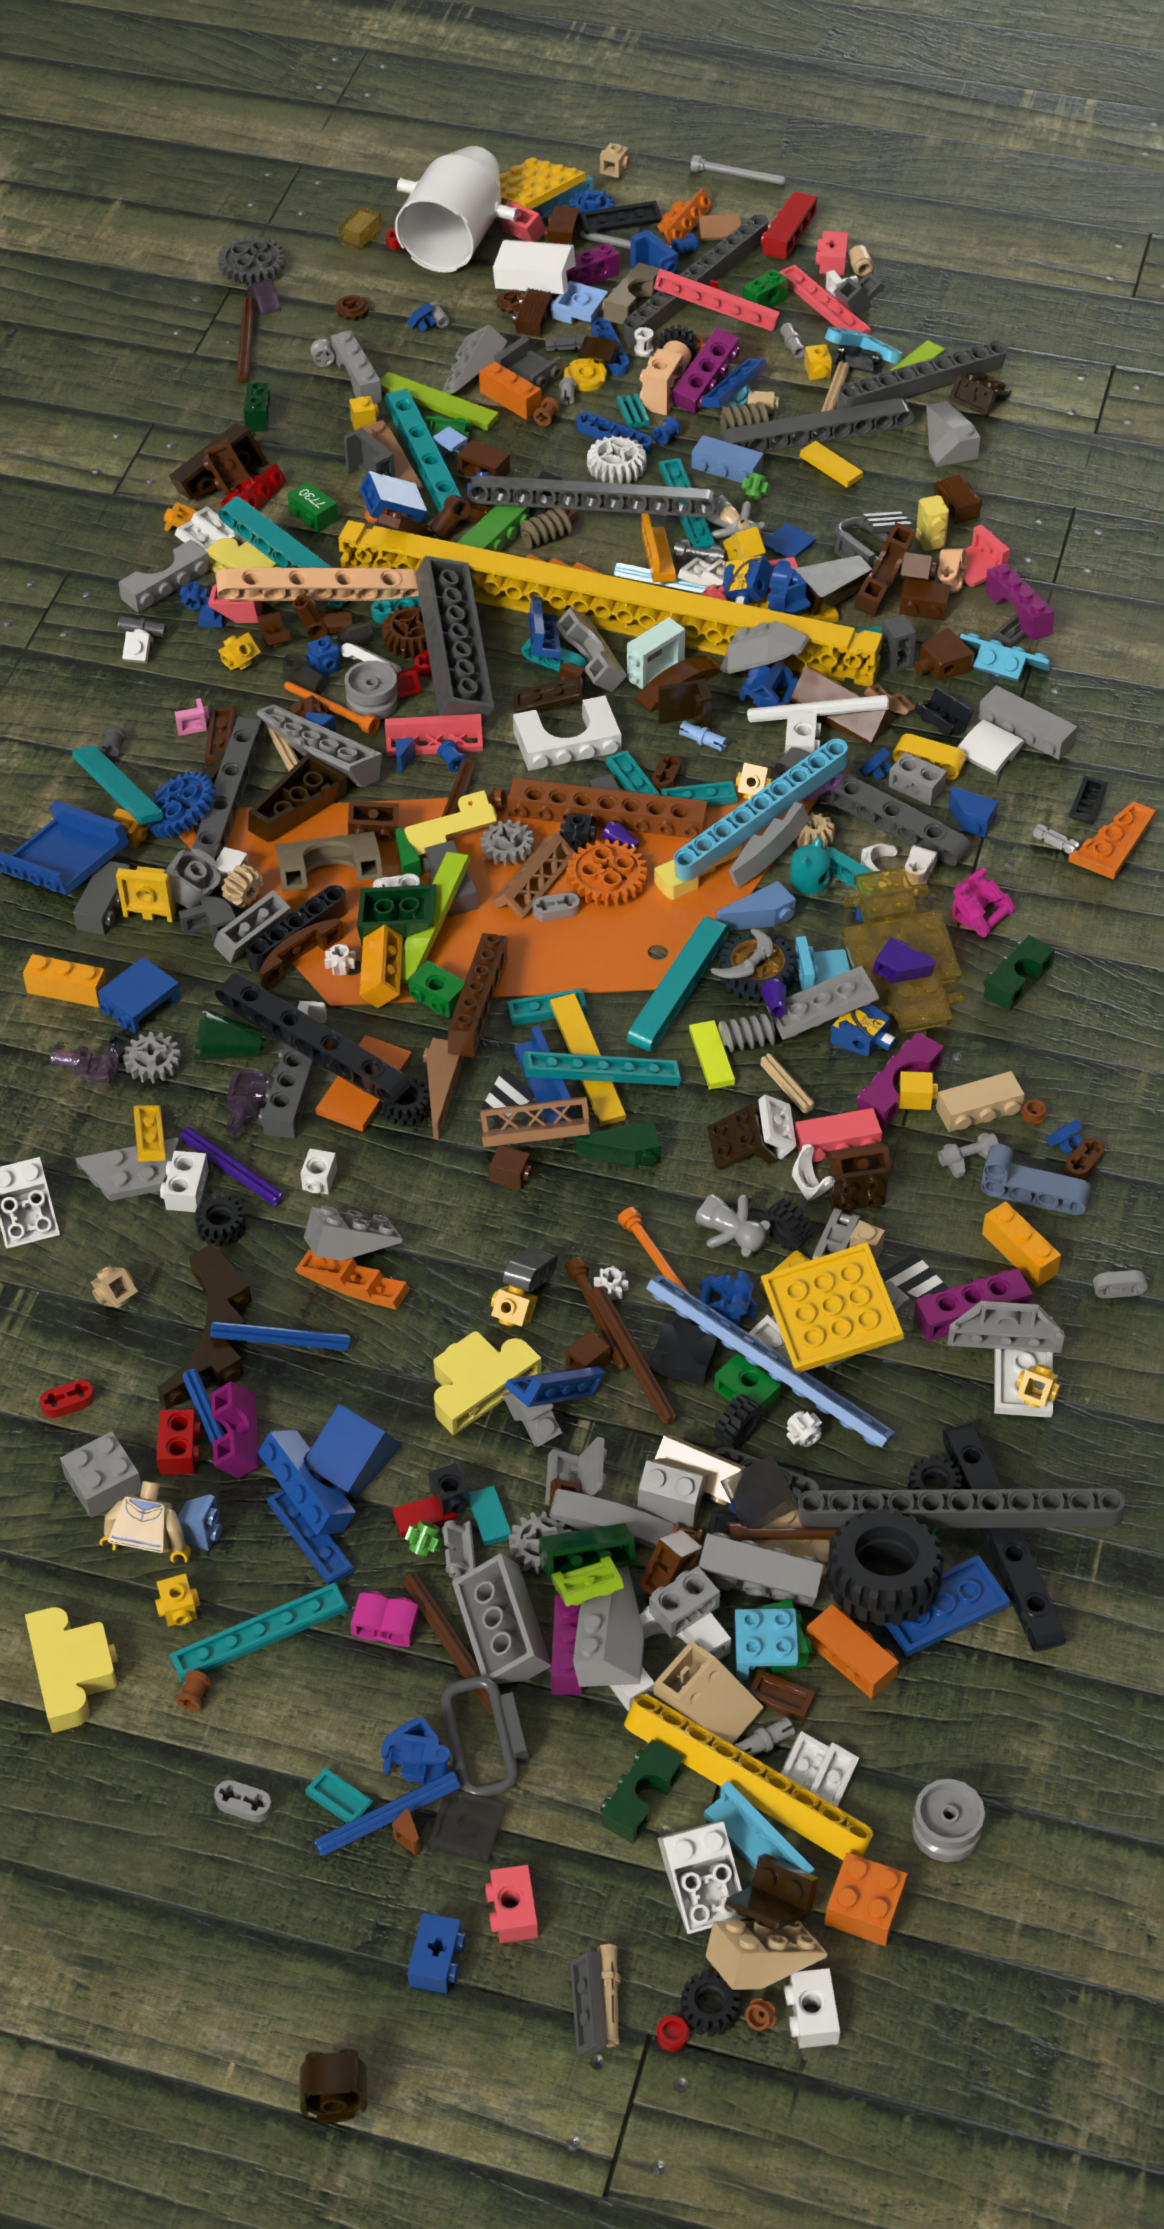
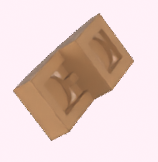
M875 684L869 686L863 693L867 697L887 695L889 698V708L887 710L905 715L914 712L915 705L901 692L890 695L881 685Z

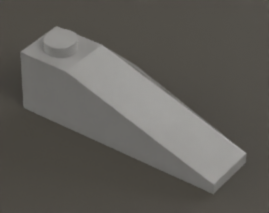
M489 324L466 336L455 356L458 361L451 367V371L454 373L447 378L443 392L451 395L463 387L480 370L494 361V356L504 350L503 348L507 340Z
M947 401L926 405L929 455L936 467L978 459L980 436L973 424Z

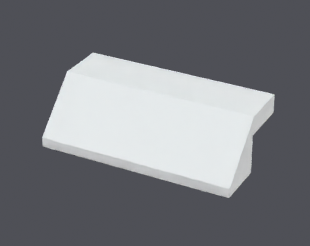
M504 240L493 266L495 288L520 291L533 288L534 290L538 289L539 291L542 290L554 294L567 293L566 271L576 266L574 245Z

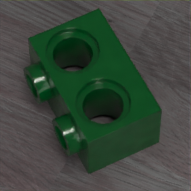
M247 383L244 403L245 427L250 429L251 432H268L271 409L269 383Z

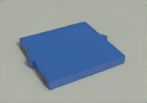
M785 523L763 542L764 548L773 552L775 556L779 555L783 558L794 557L796 559L816 542V538L803 532V529H798Z

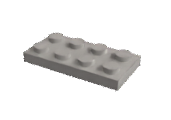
M861 965L787 997L785 1013L779 1017L772 1016V1019L782 1040L789 1037H795L800 1032L812 1027H818L835 1017L844 1016L856 1008L867 1006L871 1002L878 1000L879 997Z

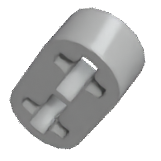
M571 892L542 896L535 899L532 903L534 918L542 922L576 916L580 911L579 897Z
M1139 1270L1106 1272L1097 1275L1093 1279L1095 1294L1100 1298L1137 1296L1143 1294L1148 1288L1145 1274Z
M231 1780L223 1781L215 1788L216 1805L219 1810L252 1822L265 1821L272 1813L270 1796L263 1790ZM230 1792H234L235 1798H229L228 1802L224 1801L223 1795L228 1796ZM259 1801H262L263 1807L253 1811L252 1804L257 1805Z

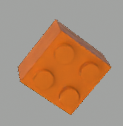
M846 1852L826 1908L824 1925L886 1946L905 1891L908 1873Z

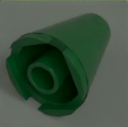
M202 1008L201 1013L206 1014L205 1019L201 1018L199 1021L195 1049H200V1055L194 1054V1060L257 1057L260 1051L265 1052L267 1037L262 1036V1030L210 1009Z

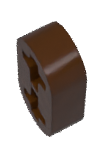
M665 755L660 759L652 775V784L660 794L661 789L674 788L681 774V759L675 755Z
M1096 1138L1083 1140L1067 1159L1065 1175L1086 1180L1103 1159L1105 1150L1103 1142ZM1092 1149L1095 1150V1151L1091 1152V1154H1090L1089 1156L1087 1155V1151L1090 1152V1151H1092ZM1080 1164H1083L1082 1168L1075 1170Z

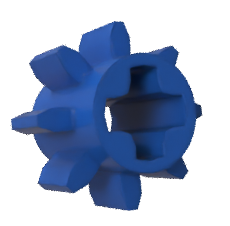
M188 582L186 587L182 586L179 595L182 598L180 602L190 610H200L201 604H206V597H209L207 595L208 589L200 582Z

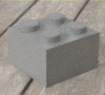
M112 1431L60 1457L64 1476L90 1518L112 1508L118 1501L123 1500L125 1496H135L141 1493L142 1485L139 1472Z

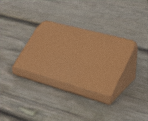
M739 213L699 216L701 241L723 240L741 226Z

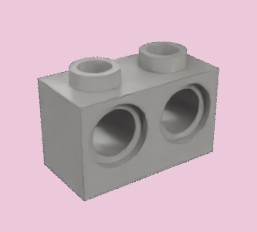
M904 752L890 769L888 787L931 806L945 789L947 771Z
M697 1566L691 1571L682 1572L668 1586L657 1588L649 1597V1613L668 1636L672 1638L717 1609L720 1604V1591L700 1567ZM697 1590L700 1591V1593L692 1594L689 1591ZM666 1606H674V1607H676V1609L669 1610V1609H666L665 1607H666Z

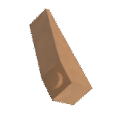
M381 420L364 426L363 429L394 454L395 478L416 483L419 493L423 492L424 488L394 434L384 421Z
M432 1038L430 1047L424 1050L423 1063H427L433 1139L439 1140L464 1062V1056L448 1054V1040Z

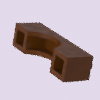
M895 522L871 573L866 577L857 595L854 608L875 617L903 563L904 552H908L912 546L916 534L915 530Z

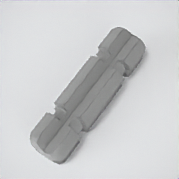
M1038 824L1034 829L1033 836L1041 841L1045 839L1044 842L1060 850L1065 849L1064 852L1071 854L1074 850H1079V842L1073 839L1068 840L1069 837L1053 829L1047 830L1048 827L1043 824Z

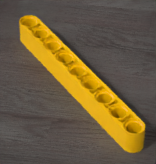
M646 1694L635 1695L624 1722L625 1727L631 1733L648 1743L653 1739L684 1757V1765L719 1786L729 1781L752 1806L838 1858L844 1860L846 1852L864 1857L873 1836V1831L869 1826L654 1697Z

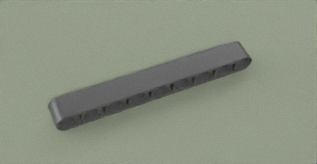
M994 340L846 383L840 387L836 407L839 409L889 399L904 398L954 383L958 374H967V372L985 374L998 370L1003 366L1008 347L1004 342Z
M895 398L729 428L722 433L721 441L764 453L808 445L814 441L819 443L906 427L913 422L914 414L904 398Z

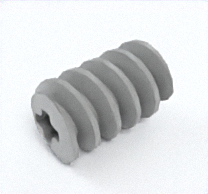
M760 1014L759 1019L752 1015L748 1021L745 1017H740L738 1023L735 1019H730L728 1026L725 1021H720L718 1024L723 1046H728L731 1053L734 1052L735 1044H738L741 1051L744 1050L746 1042H748L751 1049H754L755 1041H758L761 1047H764L765 1039H768L771 1045L775 1044V1027L771 1014H769V1018L766 1014Z

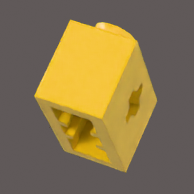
M757 526L736 532L723 541L729 561L761 556L766 553Z

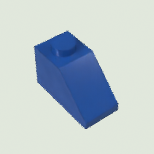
M952 786L948 807L963 831L985 838L996 819L998 801Z

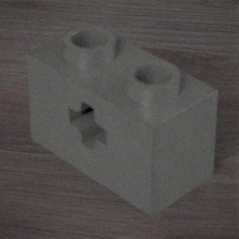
M904 614L882 620V645L879 653L881 659L891 673L913 667L916 641L915 629Z

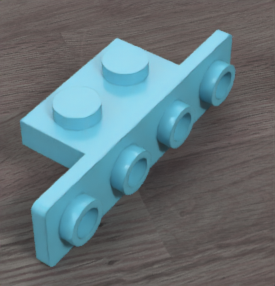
M968 633V635L961 634L959 638L967 647L979 650L973 665L974 669L1019 682L1025 664L1050 671L1052 667L1048 657L1040 653H1035L1034 655L1025 653L1026 651L1020 647L1013 646L1008 648L999 641L990 640L988 642L981 640L980 636Z

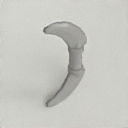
M752 928L751 933L757 940V949L754 951V954L741 965L723 969L712 968L711 973L719 977L731 979L753 974L755 966L766 957L769 958L773 953V944L770 937L764 932Z

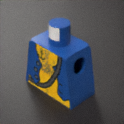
M763 555L725 562L724 593L735 603L749 605L750 602L761 601L767 591L774 567Z
M870 1003L839 1017L831 1026L830 1043L863 1056H870L878 1046L890 1052L896 1045L897 1038L889 1034L890 1018Z

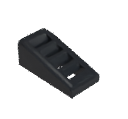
M1084 775L1069 818L1092 825L1105 796L1108 782ZM1088 790V791L1097 793L1098 796H1097V795H1094V794L1087 793V792H1085V791ZM1083 797H1086V798L1093 799V800H1096V801H1095V802H1092V801L1085 800V799H1082V798H1083ZM1080 803L1091 806L1093 809L1080 806ZM1077 810L1089 813L1090 816L1077 813Z

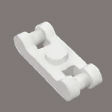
M345 643L341 647V654L344 657L355 660L361 659L363 662L380 661L391 666L395 673L402 671L399 665L361 646Z

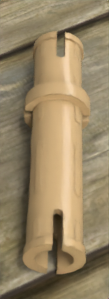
M603 1944L597 1947V1952H599L606 2046L614 2047L616 2044L619 2045L617 1990L621 1981L617 1970L618 1948L616 1945Z

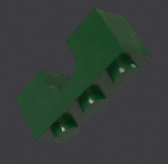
M1028 935L1023 942H1018L1008 957H1004L1000 961L998 968L994 972L988 973L983 982L985 986L984 998L1010 1012L1024 997L1026 979L1021 977V975L1030 976L1038 981L1052 967L1055 949Z
M651 1739L646 1748L641 1747L638 1750L633 1761L634 1766L629 1772H623L617 1783L618 1789L613 1796L608 1795L600 1807L602 1826L632 1844L636 1842L649 1823L651 1806L640 1800L637 1795L646 1789H656L668 1795L683 1773L684 1757Z

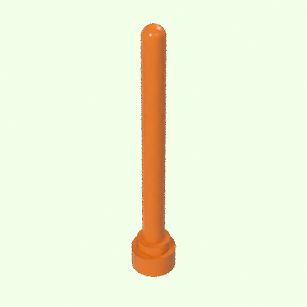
M290 681L284 684L285 690L304 699L313 695L319 702L325 705L327 710L357 723L361 730L369 735H374L379 729L380 719L372 714L360 715Z
M635 1207L623 1210L618 1216L621 1226L625 1230L634 1233L664 1277L688 1292L642 1227V1216Z

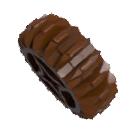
M413 605L411 608L403 606L402 610L395 609L394 613H389L388 618L384 619L381 629L383 643L389 652H394L395 656L402 655L404 659L406 657L414 659L427 649L421 606L419 608H415Z

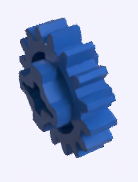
M587 189L585 192L580 191V195L574 194V198L570 200V207L579 208L580 214V212L614 207V199H611V194L606 195V191L598 192V189L594 191Z

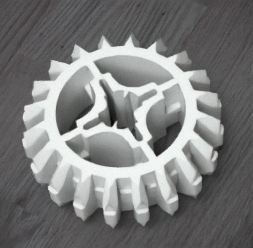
M613 435L611 438L604 437L603 441L596 440V444H592L590 450H588L587 467L591 476L596 478V481L602 480L603 483L630 484L631 480L637 481L638 477L642 476L645 471V450L643 445L638 444L637 440L631 441L630 437L623 438L622 435L620 437H614Z

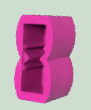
M375 1591L360 1593L351 1621V1635L365 1640L382 1641L391 1645L410 1647L419 1616L418 1605L405 1597L388 1599L383 1594Z

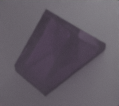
M272 278L252 283L247 288L249 296L255 299V306L261 316L281 311Z

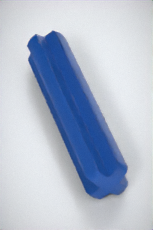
M193 1368L185 1371L182 1378L213 1448V1441L225 1434L219 1421L211 1416L210 1399L197 1369Z

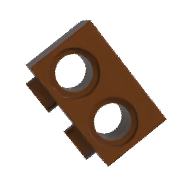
M683 1530L676 1531L659 1539L638 1585L650 1595L657 1588L668 1586L682 1572L693 1569L703 1547Z

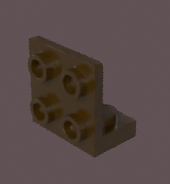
M967 372V374L957 375L949 400L984 416H989L996 396L1010 395L1012 390L1006 388L1007 384L1001 381L994 380L992 382L988 380L986 374Z
M706 679L658 687V721L660 724L694 719L695 725H699L701 728H710L712 732V696Z
M753 1104L707 1127L715 1167L718 1170L753 1153L757 1158L761 1157L768 1165L777 1161L775 1147L764 1142L760 1110Z
M880 1168L834 1175L833 1186L830 1190L826 1191L831 1211L834 1208L846 1212L852 1209L874 1208L885 1205L888 1169Z
M765 1853L758 1857L752 1886L727 1897L725 1905L735 1909V1912L741 1916L752 1917L762 1922V1925L768 1929L779 1930L811 1914L819 1878Z

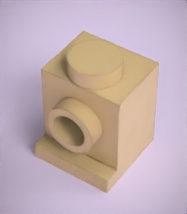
M859 1220L850 1236L849 1248L868 1242L873 1257L878 1259L883 1250L885 1230Z

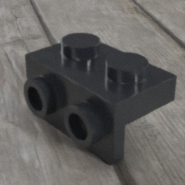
M935 688L931 699L916 703L913 710L921 716L920 718L924 722L933 724L939 728V732L945 735L964 732L973 714L971 708L941 688Z

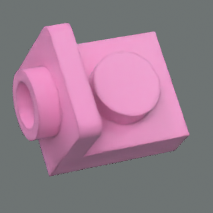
M201 698L196 699L197 708L174 712L179 736L207 731L206 721L210 720L207 706H202Z

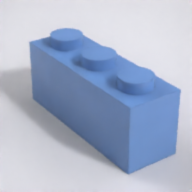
M702 435L692 450L691 468L742 483L743 478H749L750 473H762L764 453Z

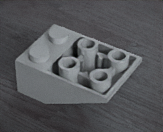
M330 1206L311 1208L304 1234L305 1241L316 1257L340 1261L402 1243V1237L387 1217L382 1215L367 1217L354 1210H348L347 1213L338 1212L337 1209Z

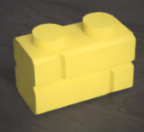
M938 495L919 500L916 537L921 542L920 544L924 551L944 548L946 544L949 510L944 504L942 497Z

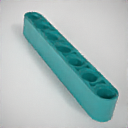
M233 497L218 511L220 520L281 568H332L242 498ZM326 601V602L329 603V604H330L331 606H333L334 608L339 609V608H341L347 601Z
M708 916L702 918L632 1024L627 1036L628 1044L650 1053L656 1049L726 941L730 929L728 924Z

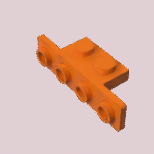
M705 189L699 190L692 200L684 202L679 200L672 205V209L662 216L663 219L657 227L660 233L664 232L669 245H671L674 239L679 240L686 237L699 223V216L706 215L712 208L711 200Z

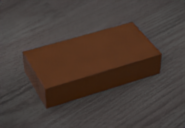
M760 1669L749 1689V1692L763 1707L802 1723L805 1721L816 1693Z

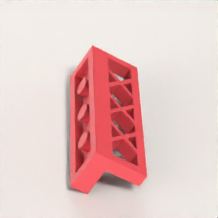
M481 714L385 719L387 757L396 756V747L391 748V743H395V740L399 738H414L415 755L437 754V749L442 744L440 743L442 740L455 741L459 752L483 751ZM467 738L478 739V743H466L464 741ZM419 741L428 742L426 746H419L416 743Z

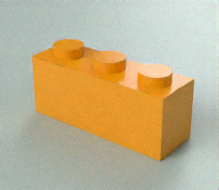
M385 924L363 938L359 996L376 1008L383 1006L400 995L403 936Z
M32 954L23 971L27 993L100 1008L98 991L107 985L104 968Z
M1006 1201L985 1214L982 1235L1016 1268H1019L1020 1272L1035 1287H1039L1058 1274L1061 1254Z

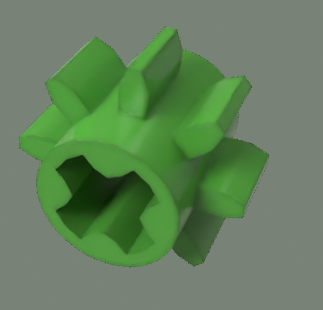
M750 473L749 478L744 477L741 488L746 490L745 496L761 500L762 494L768 495L770 484L766 482L767 477L757 473Z
M420 1520L418 1525L409 1526L405 1539L410 1544L409 1550L425 1557H429L431 1552L439 1551L444 1540L443 1537L439 1536L440 1528L423 1520Z

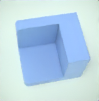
M447 427L433 436L441 456L450 451L460 453L468 444L467 438L451 427Z

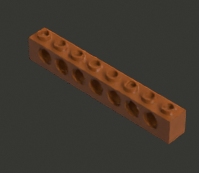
M513 778L508 797L509 816L562 823L566 822L567 813L592 816V826L605 828L609 822L614 821L615 823L620 822L628 831L694 839L705 830L708 801Z

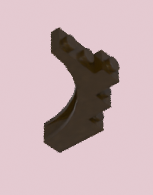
M213 1243L189 1257L192 1274L201 1285L207 1299L206 1325L201 1339L190 1358L172 1377L157 1387L160 1404L165 1410L182 1404L190 1396L182 1378L183 1373L187 1370L197 1369L205 1388L213 1381L221 1388L229 1382H235L244 1374L241 1357L232 1348L240 1345L243 1341L212 1338L210 1336V1327L214 1321L246 1324L237 1310L244 1309L252 1302L250 1285Z

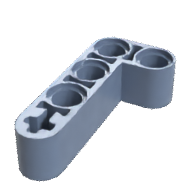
M993 1144L990 1146L981 1182V1190L985 1194L1071 1215H1081L1085 1212L1091 1191L1089 1183L1078 1178L1012 1164L1013 1151L1011 1148L1003 1144Z

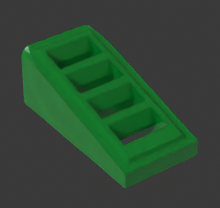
M397 828L395 836L402 875L414 874L420 878L422 875L421 859L411 843H409L404 831L401 828Z

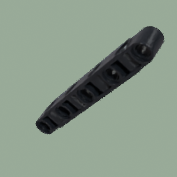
M233 973L215 990V996L221 1004L385 1104L392 1106L411 1088L409 1079L399 1070L241 975Z
M972 1423L942 1431L944 1446L949 1458L954 1462V1468L958 1467L960 1475H962L961 1487L963 1490L1002 1489ZM987 1507V1508H985V1509L995 1510V1508H993V1507ZM979 1528L1032 1650L1037 1653L1065 1645L1063 1627L1020 1528ZM1008 1558H1014L1018 1561H1011ZM1030 1608L1038 1609L1040 1612H1034Z

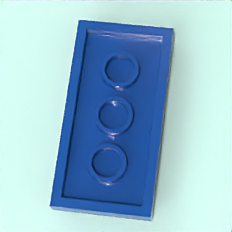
M977 1555L942 1573L939 1597L936 1603L931 1605V1609L924 1615L919 1613L918 1618L909 1623L907 1620H904L901 1625L892 1626V1623H885L906 1657L1010 1607L1011 1601L980 1556Z

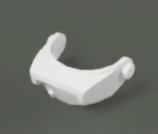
M876 844L864 848L861 852L860 864L876 873L883 885L891 886L895 883L894 876L877 869L873 861L883 856H895L898 850L895 846L887 844Z
M806 1144L802 1147L792 1170V1177L807 1201L818 1198L833 1186L832 1176L825 1177L820 1183L818 1182L812 1165L814 1147L811 1144Z

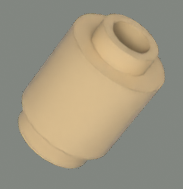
M862 245L851 248L847 258L853 271L859 276H865L868 272L871 273L873 261L867 249Z
M754 391V393H748V404L753 403L756 405L757 402H762L767 413L774 414V410H778L779 397L775 396V392Z

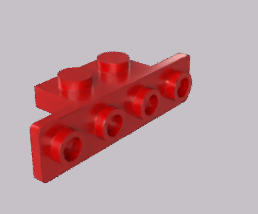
M277 463L271 464L261 475L250 477V479L239 484L236 488L231 489L230 494L226 495V498L220 504L223 507L233 497L237 496L258 510L286 483V478Z

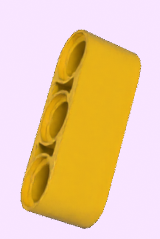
M913 734L902 735L892 753V758L895 762L906 752L947 771L946 779L949 780L958 777L967 759L966 754L959 748Z

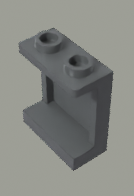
M522 336L494 356L495 362L541 389L562 375V358L557 356L549 361L530 350V339Z
M361 427L344 436L346 470L349 473L361 469L366 474L371 471L395 478L394 454Z

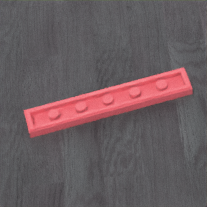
M796 265L779 271V273L788 278V287L836 328L858 330L871 335V328Z
M661 268L657 274L654 286L656 290L771 332L775 329L779 311Z

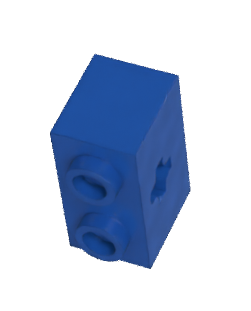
M422 1913L407 1973L410 1987L447 1994L450 1982H456L459 1963H455L457 1952H463L466 1933L461 1931L460 1920Z

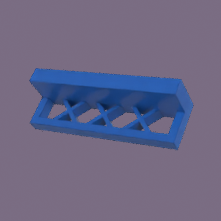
M536 596L531 597L528 614L531 655L560 659L559 632L555 625L557 623V615L542 613L541 597Z
M539 1026L531 1027L532 1041L514 1046L515 1055L524 1075L525 1069L522 1058L524 1051L551 1053ZM526 1077L536 1103L571 1099L563 1079ZM573 1105L570 1106L565 1112V1114H567L572 1119ZM551 1108L543 1109L541 1112L545 1122H553L559 1115Z
M599 1366L579 1370L568 1369L508 1379L504 1387L529 1408L594 1396L606 1372Z

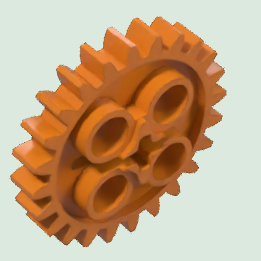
M608 839L605 840L604 844L596 840L595 846L586 843V849L578 847V854L572 853V860H568V867L566 868L567 884L571 885L572 892L577 891L579 898L585 896L586 903L593 899L596 906L600 901H604L606 907H608L610 901H613L617 906L620 899L627 903L628 896L636 898V891L642 892L643 885H646L647 867L646 860H642L643 854H636V847L628 849V843L619 846V840H616L613 844H610Z

